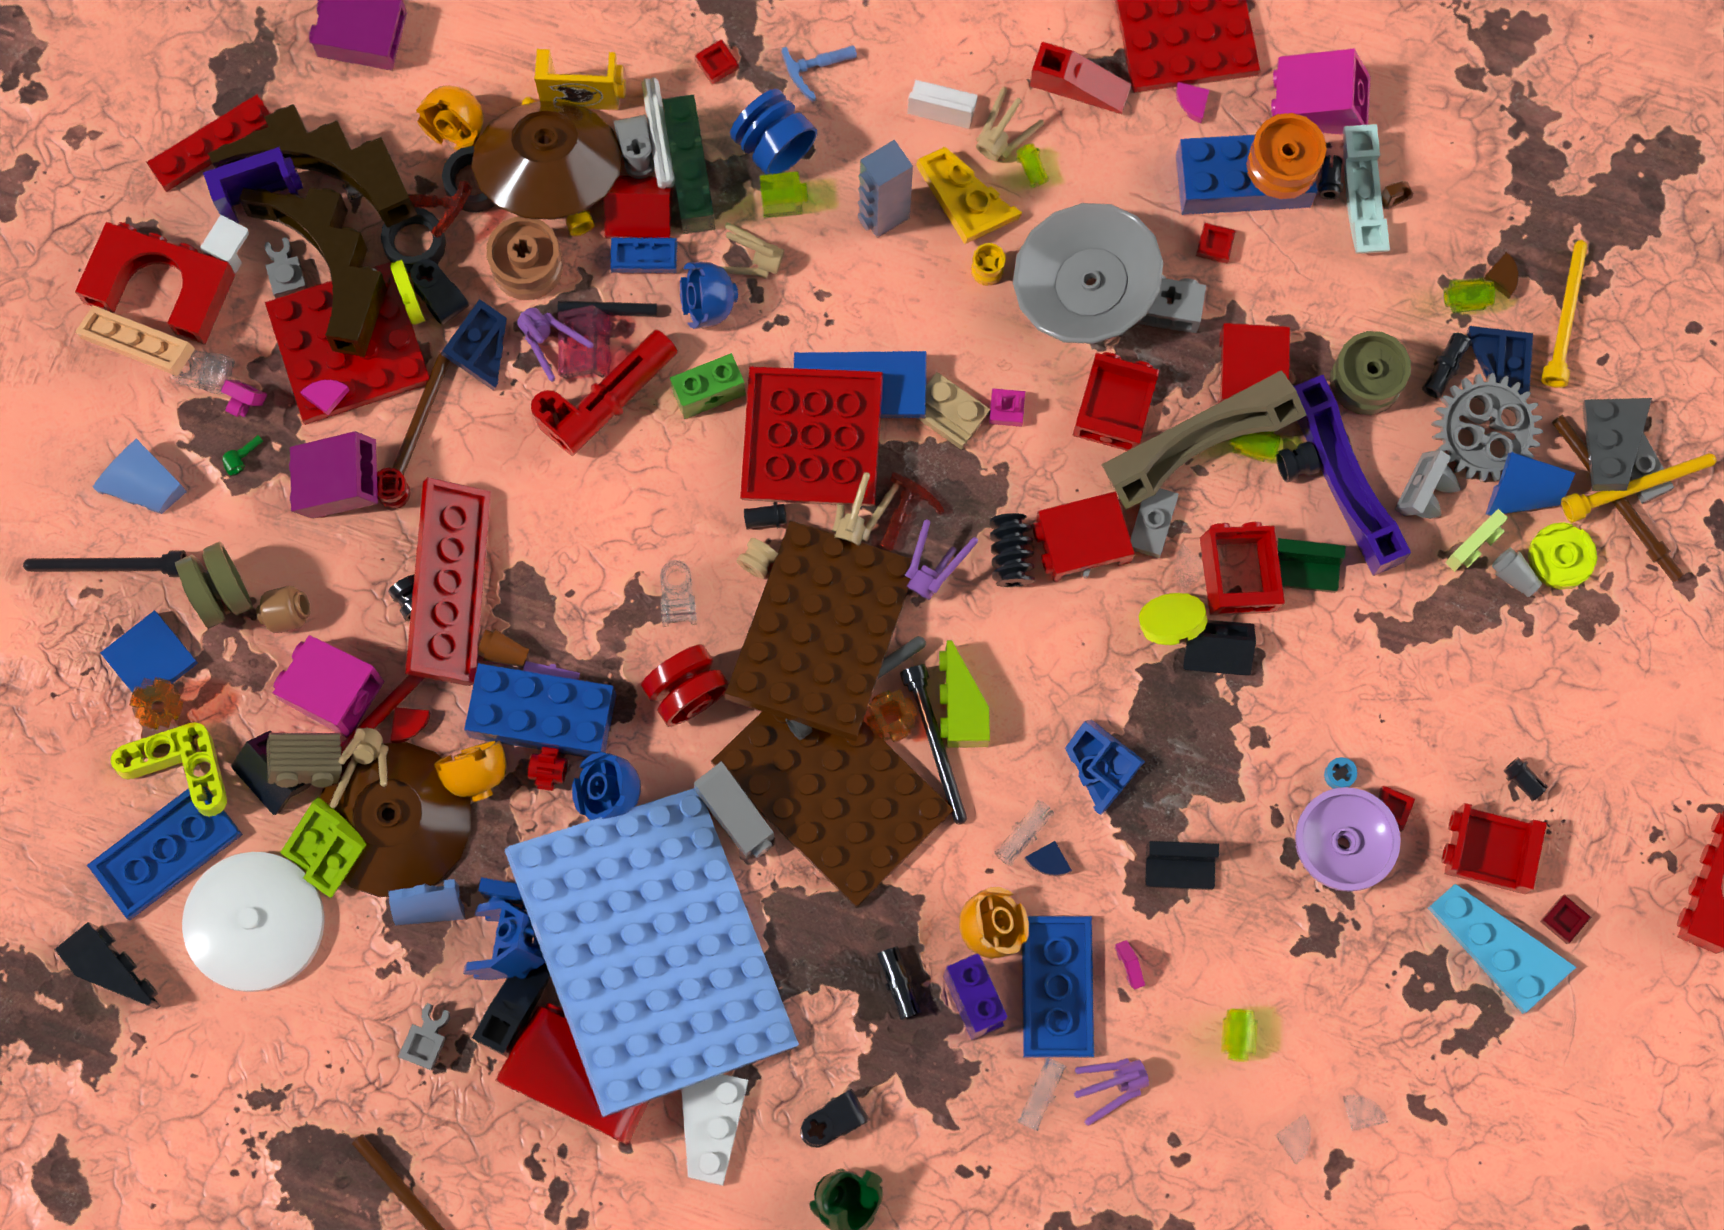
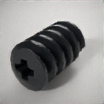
M1001 514L992 517L989 521V526L994 529L990 533V539L995 542L991 545V553L996 556L992 558L991 563L996 568L992 572V578L997 581V586L1020 587L1035 582V577L1025 575V572L1033 570L1035 567L1034 564L1024 561V559L1034 555V551L1024 549L1025 545L1033 543V538L1023 536V533L1032 530V525L1022 523V520L1027 518L1024 514Z

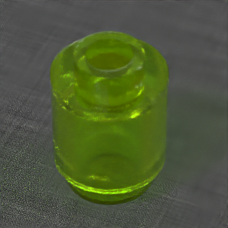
M1483 277L1451 280L1449 287L1444 288V304L1446 307H1450L1452 313L1486 310L1487 307L1493 306L1495 302L1494 284L1492 280H1485Z
M1274 431L1257 432L1229 439L1228 445L1233 446V454L1261 462L1265 460L1273 461L1277 454L1281 437L1274 434Z
M1227 1009L1226 1017L1222 1021L1221 1053L1228 1054L1227 1060L1248 1062L1249 1056L1256 1055L1258 1020H1255L1254 1011Z

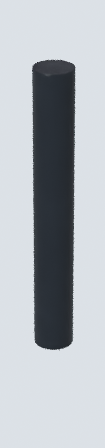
M558 301L557 307L558 314L657 317V304Z

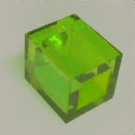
M799 171L760 175L764 218L803 214L802 203L808 202L807 184L800 183Z

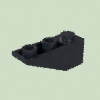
M87 922L54 949L76 977L157 1009L160 1007V1004L154 998L158 995L157 990L146 978L141 981L133 972L137 968L136 964L124 951L121 954L117 952L112 945L116 940L104 925L98 928V926Z
M546 962L537 969L531 970L523 979L514 976L505 980L472 1036L473 1040L508 1058L551 978Z

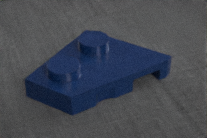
M479 299L446 344L441 355L494 391L499 380L498 375L507 318Z
M1469 326L1467 337L1472 342V349L1486 380L1491 373L1495 374L1496 383H1499L1504 376H1508L1507 386L1511 387L1517 382L1521 383L1518 390L1520 395L1530 391L1533 333Z

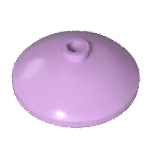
M1343 787L1331 789L1318 795L1306 806L1296 826L1295 843L1301 863L1314 879L1329 888L1352 892L1370 888L1389 874L1400 852V831L1393 813L1378 797L1361 789ZM1339 838L1348 840L1349 847L1347 849H1343L1338 845Z

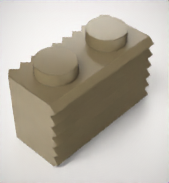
M269 733L266 745L268 783H277L279 787L284 788L293 787L301 783H312L315 787H328L338 783L342 771V765L338 762L341 757L340 733Z

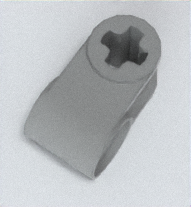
M646 115L614 121L616 136L622 150L627 174L636 179L648 177L654 171V160Z

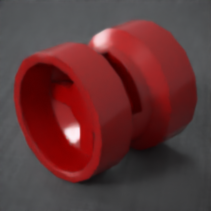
M390 467L383 468L377 472V492L380 503L389 509H398L408 502L411 493L403 474L399 470Z

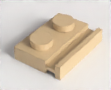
M936 372L926 385V418L917 419L962 450L967 441L971 439L990 414L991 409Z

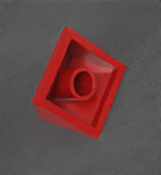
M619 176L604 198L605 239L671 238L673 187L661 189L658 187L657 178L653 176L643 179Z

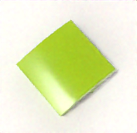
M317 797L307 809L280 853L306 871L303 877L304 880L332 898L366 847V843L336 810Z

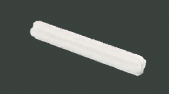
M653 77L642 81V90L658 187L664 189L666 187H673L675 185L659 80Z

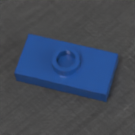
M611 238V273H677V238Z

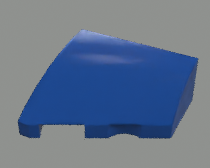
M1510 452L1508 453L1499 484L1494 485L1486 515L1491 516L1497 509L1503 514L1560 506L1561 499L1566 496L1575 473Z
M1092 719L1084 721L1065 747L1071 762L1076 764L1081 783L1087 787L1095 804L1093 807L1099 815L1106 811L1145 762Z

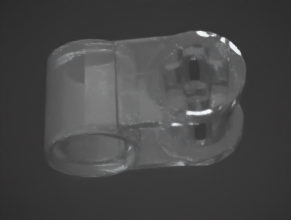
M194 350L187 361L189 366L184 365L178 376L172 375L173 379L180 385L203 389L215 394H224L221 390L225 381L231 379L235 361L219 353H206Z
M681 560L668 561L662 567L660 574L663 627H668L670 623L690 622L691 625H697L696 601L693 594V580L690 568ZM672 572H683L686 575L684 582L679 585L670 584L667 579Z

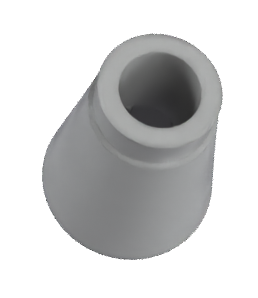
M1511 547L1504 551L1492 564V567L1496 570V576L1521 593H1524L1527 597L1534 594L1542 585V582L1538 579L1521 552H1515Z

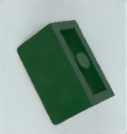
M1278 538L1276 542L1283 587L1331 593L1337 592L1339 588L1340 565L1345 559V545Z

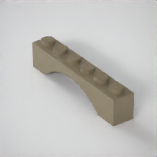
M1281 370L1103 463L1102 466L1126 510L1155 495L1175 470L1205 449L1241 435L1278 431L1306 416L1297 391Z

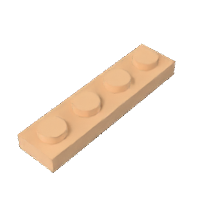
M96 306L91 307L75 331L83 340L174 376L179 375L195 350L187 341Z

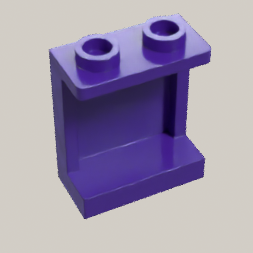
M279 147L203 172L211 199L219 214L236 223H239L234 205L241 203L239 198L243 188L252 190L261 188L271 193L288 188L290 194L300 196L298 190L304 189L291 157L284 158Z
M974 954L947 966L943 978L971 1041L1004 1027L1003 1021L1007 1019V1014L980 954Z

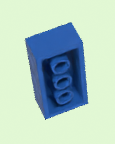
M1255 135L1180 139L1176 152L1181 215L1311 208L1317 194L1316 181L1307 192L1289 199L1267 196L1257 189L1248 176L1246 163Z
M478 663L464 730L469 738L500 741L502 744L542 750L543 746L558 748L562 754L587 758L594 753L606 752L617 694L612 685Z

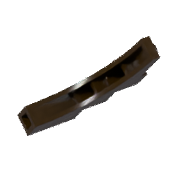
M294 104L279 108L274 113L264 116L268 127L260 131H254L244 138L230 144H224L208 153L213 166L218 168L279 147L284 158L291 157L295 168L321 172L343 181L361 193L377 210L387 228L417 215L382 137L364 142L361 146L351 149L338 120L330 124L321 125L316 130L308 133Z

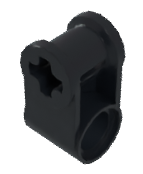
M422 259L412 266L411 279L414 289L441 325H444L469 307L462 292L448 279L434 261ZM426 276L428 279L433 278V280L428 282L426 279L421 278Z
M850 1089L806 1117L800 1128V1135L806 1145L819 1148L841 1135L844 1136L870 1119L853 1089ZM814 1121L817 1126L821 1124L825 1126V1130L822 1132L823 1139L819 1140L816 1135L812 1137L808 1135L811 1129V1122Z

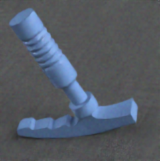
M854 45L818 54L813 59H799L798 62L792 59L787 47L781 48V53L791 79L804 96L812 102L816 101V96L813 91H810L807 84H804L802 76H799L800 72H805L807 68L815 66L824 67L846 61L847 59L857 58Z

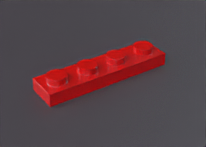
M258 94L146 163L167 192L210 166L212 162L208 155L209 152L218 149L224 144H230L244 138L254 131H260L268 127L264 116L271 113Z

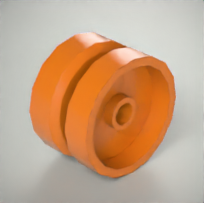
M1294 113L1277 114L1265 120L1257 130L1246 162L1248 176L1257 189L1267 196L1274 198H1295L1307 192L1316 181L1319 170L1324 162L1327 151L1325 136L1317 124L1302 115Z

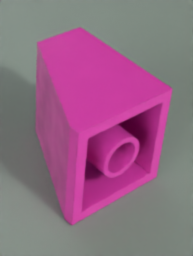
M1355 48L1278 57V69L1273 71L1276 99H1272L1271 103L1272 116L1285 113L1302 115L1317 124L1322 133L1343 135V128L1345 126L1368 125L1370 75Z
M309 635L305 642L301 641L294 649L292 654L293 661L287 671L283 670L277 676L273 685L275 688L273 694L279 701L347 738L356 729L385 681L374 666Z

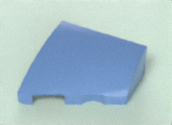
M137 438L112 461L92 486L99 494L103 495L105 493L120 498L123 502L144 506L148 510L163 514L187 492Z
M455 879L444 880V886L424 884L412 888L389 891L390 908L395 925L465 919V908L460 900L459 885Z

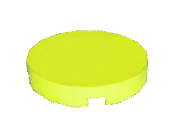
M403 260L391 263V271L411 323L416 325L425 322Z
M1566 522L1553 523L1541 529L1531 541L1528 551L1529 565L1538 579L1546 586L1559 590L1573 589L1584 583L1594 571L1598 558L1596 545L1590 535L1583 529L1580 530L1574 527L1573 524Z
M1170 593L1156 597L1142 607L1138 616L1140 628L1145 638L1160 645L1180 644L1179 640L1187 637L1188 641L1192 640L1204 631L1208 622L1205 604L1198 597L1187 593Z

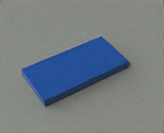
M926 351L794 352V368L882 372L881 418H926Z
M205 786L203 787L207 795L205 803L209 805L212 803V797L214 796ZM188 788L87 864V866L126 919L130 921L243 834L225 810L216 816L208 817L202 815L194 806Z
M1027 916L1029 936L1027 941L1022 943L1023 1058H1094L1092 916Z

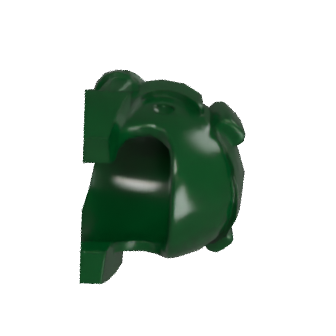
M838 1169L823 1176L817 1183L814 1200L809 1203L810 1210L830 1230H867L873 1223L874 1216L883 1198V1189L880 1186L883 1180L879 1175L869 1170H866L864 1175L860 1177L844 1169Z

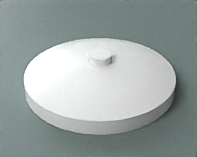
M266 852L236 854L223 859L209 868L192 888L184 907L182 919L184 943L190 958L197 968L217 984L241 992L271 990L297 977L315 956L322 940L325 922L321 896L316 887L303 879L306 873L288 859Z

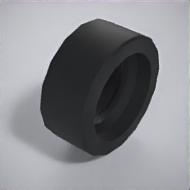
M475 146L460 148L450 155L443 167L442 180L448 198L456 207L463 211L477 213L489 210L495 204L484 193L466 195L461 193L456 187L455 178L459 170L472 164Z
M414 207L417 215L388 228L385 224L382 226L381 242L387 258L391 263L403 260L408 273H411L412 266L422 259H429L438 264L445 253L446 239L441 223L433 213L424 208ZM422 224L427 226L432 232L433 241L430 248L423 254L413 257L400 254L394 244L398 231L407 225Z

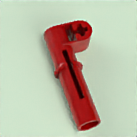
M654 329L599 384L593 383L591 385V392L576 407L555 391L545 390L539 392L531 402V410L537 426L565 452L574 456L614 416H621L623 414L622 408L678 353L677 348L665 334ZM555 412L560 421L557 425L552 415Z

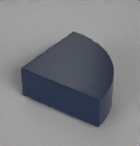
M1055 841L1024 858L1032 869L1045 875L1059 877L1072 872Z

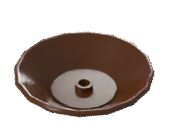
M537 101L513 107L487 125L475 143L472 170L479 189L498 208L523 218L556 220L582 213L607 196L620 176L622 150L614 130L595 112L569 102Z
M408 742L382 744L389 748L386 755L387 785L385 787L380 785L378 758L370 764L357 763L337 806L333 808L357 831L366 843V847L345 877L344 882L351 888L376 897H389V891L407 889L424 884L432 886L440 882L461 859L472 830L470 797H459L450 793L443 786L434 763L442 759V757L434 751ZM352 756L344 764H341L342 771L339 782L324 787L320 799L330 805ZM387 810H394L395 817L390 821L384 820V813Z

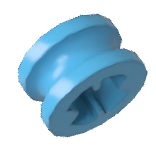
M1335 758L1325 768V781L1332 789L1350 787L1357 779V767L1348 758ZM1335 766L1337 769L1345 767L1348 770L1345 776L1349 777V780L1346 781L1343 778L1338 781L1335 780L1333 775L1336 771L1332 770Z

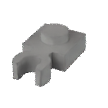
M286 237L282 238L284 247L279 252L273 251L270 242L265 243L266 253L274 261V263L265 266L275 298L307 289L298 256L290 258L292 246Z
M427 1003L422 1010V1019L424 1021L422 1027L414 1024L411 1025L398 1057L433 1071L446 1040V1037L437 1033L440 1028H443L449 1022L450 1012L444 1010L442 1017L437 1021H433L430 1017L433 1005Z

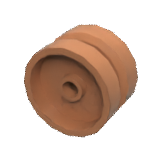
M515 216L501 222L492 231L487 242V260L497 286L504 293L519 300H536L549 294L558 285L563 273V258L554 231L545 222L539 219Z

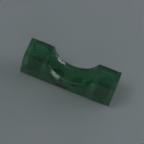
M692 94L662 99L683 235L716 230L695 96Z

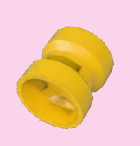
M985 243L978 246L974 251L971 272L973 278L979 284L986 286L994 285L1002 278L1006 260L1002 248L996 244Z

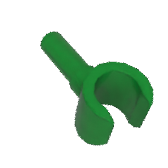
M257 435L237 451L230 450L223 455V466L229 476H234L244 470L245 465L241 459L263 442L260 436Z

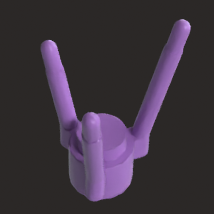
M537 308L526 309L517 320V325L526 335L525 340L532 347L540 365L551 382L555 380V376L538 343H542L549 336L550 326L555 327L588 348L594 347L591 341L556 320L551 313L543 315Z
M926 519L920 531L911 566L905 576L911 579L907 585L909 589L930 600L933 594L938 592L942 583L978 543V538L973 537L948 566L947 564L956 552L955 547L949 549L935 570L925 565L918 570L930 526V521Z
M1128 1058L1117 1062L1075 1068L1077 1074L1118 1070L1114 1072V1078L1076 1091L1074 1093L1076 1098L1117 1086L1120 1092L1126 1091V1093L1085 1120L1086 1125H1091L1128 1100L1140 1096V1089L1149 1086L1148 1075L1140 1059L1129 1062Z

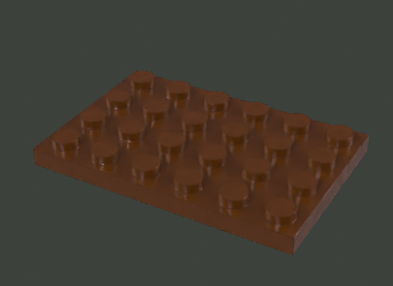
M790 520L726 689L725 700L856 741L909 590L907 585L911 579L906 577L905 574L911 566L912 559L860 543L858 546L848 540L834 538L835 534Z
M762 711L711 760V764L715 767L718 763L722 762L755 808L857 908L951 815L954 809L864 721L856 741L816 728H812V733L799 740L789 729L785 718Z

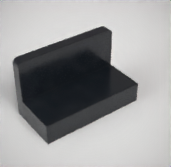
M1207 620L1204 631L1196 638L1189 641L1188 637L1186 638L1183 660L1184 670L1245 676L1251 674L1256 646L1254 624Z
M270 730L247 741L231 767L273 815H276L282 811L292 796L308 789L312 783H301L288 788L279 787L277 783H268L266 745L269 733H272Z
M1149 841L1146 845L1145 886L1151 888L1213 890L1215 888V862L1219 858V844Z

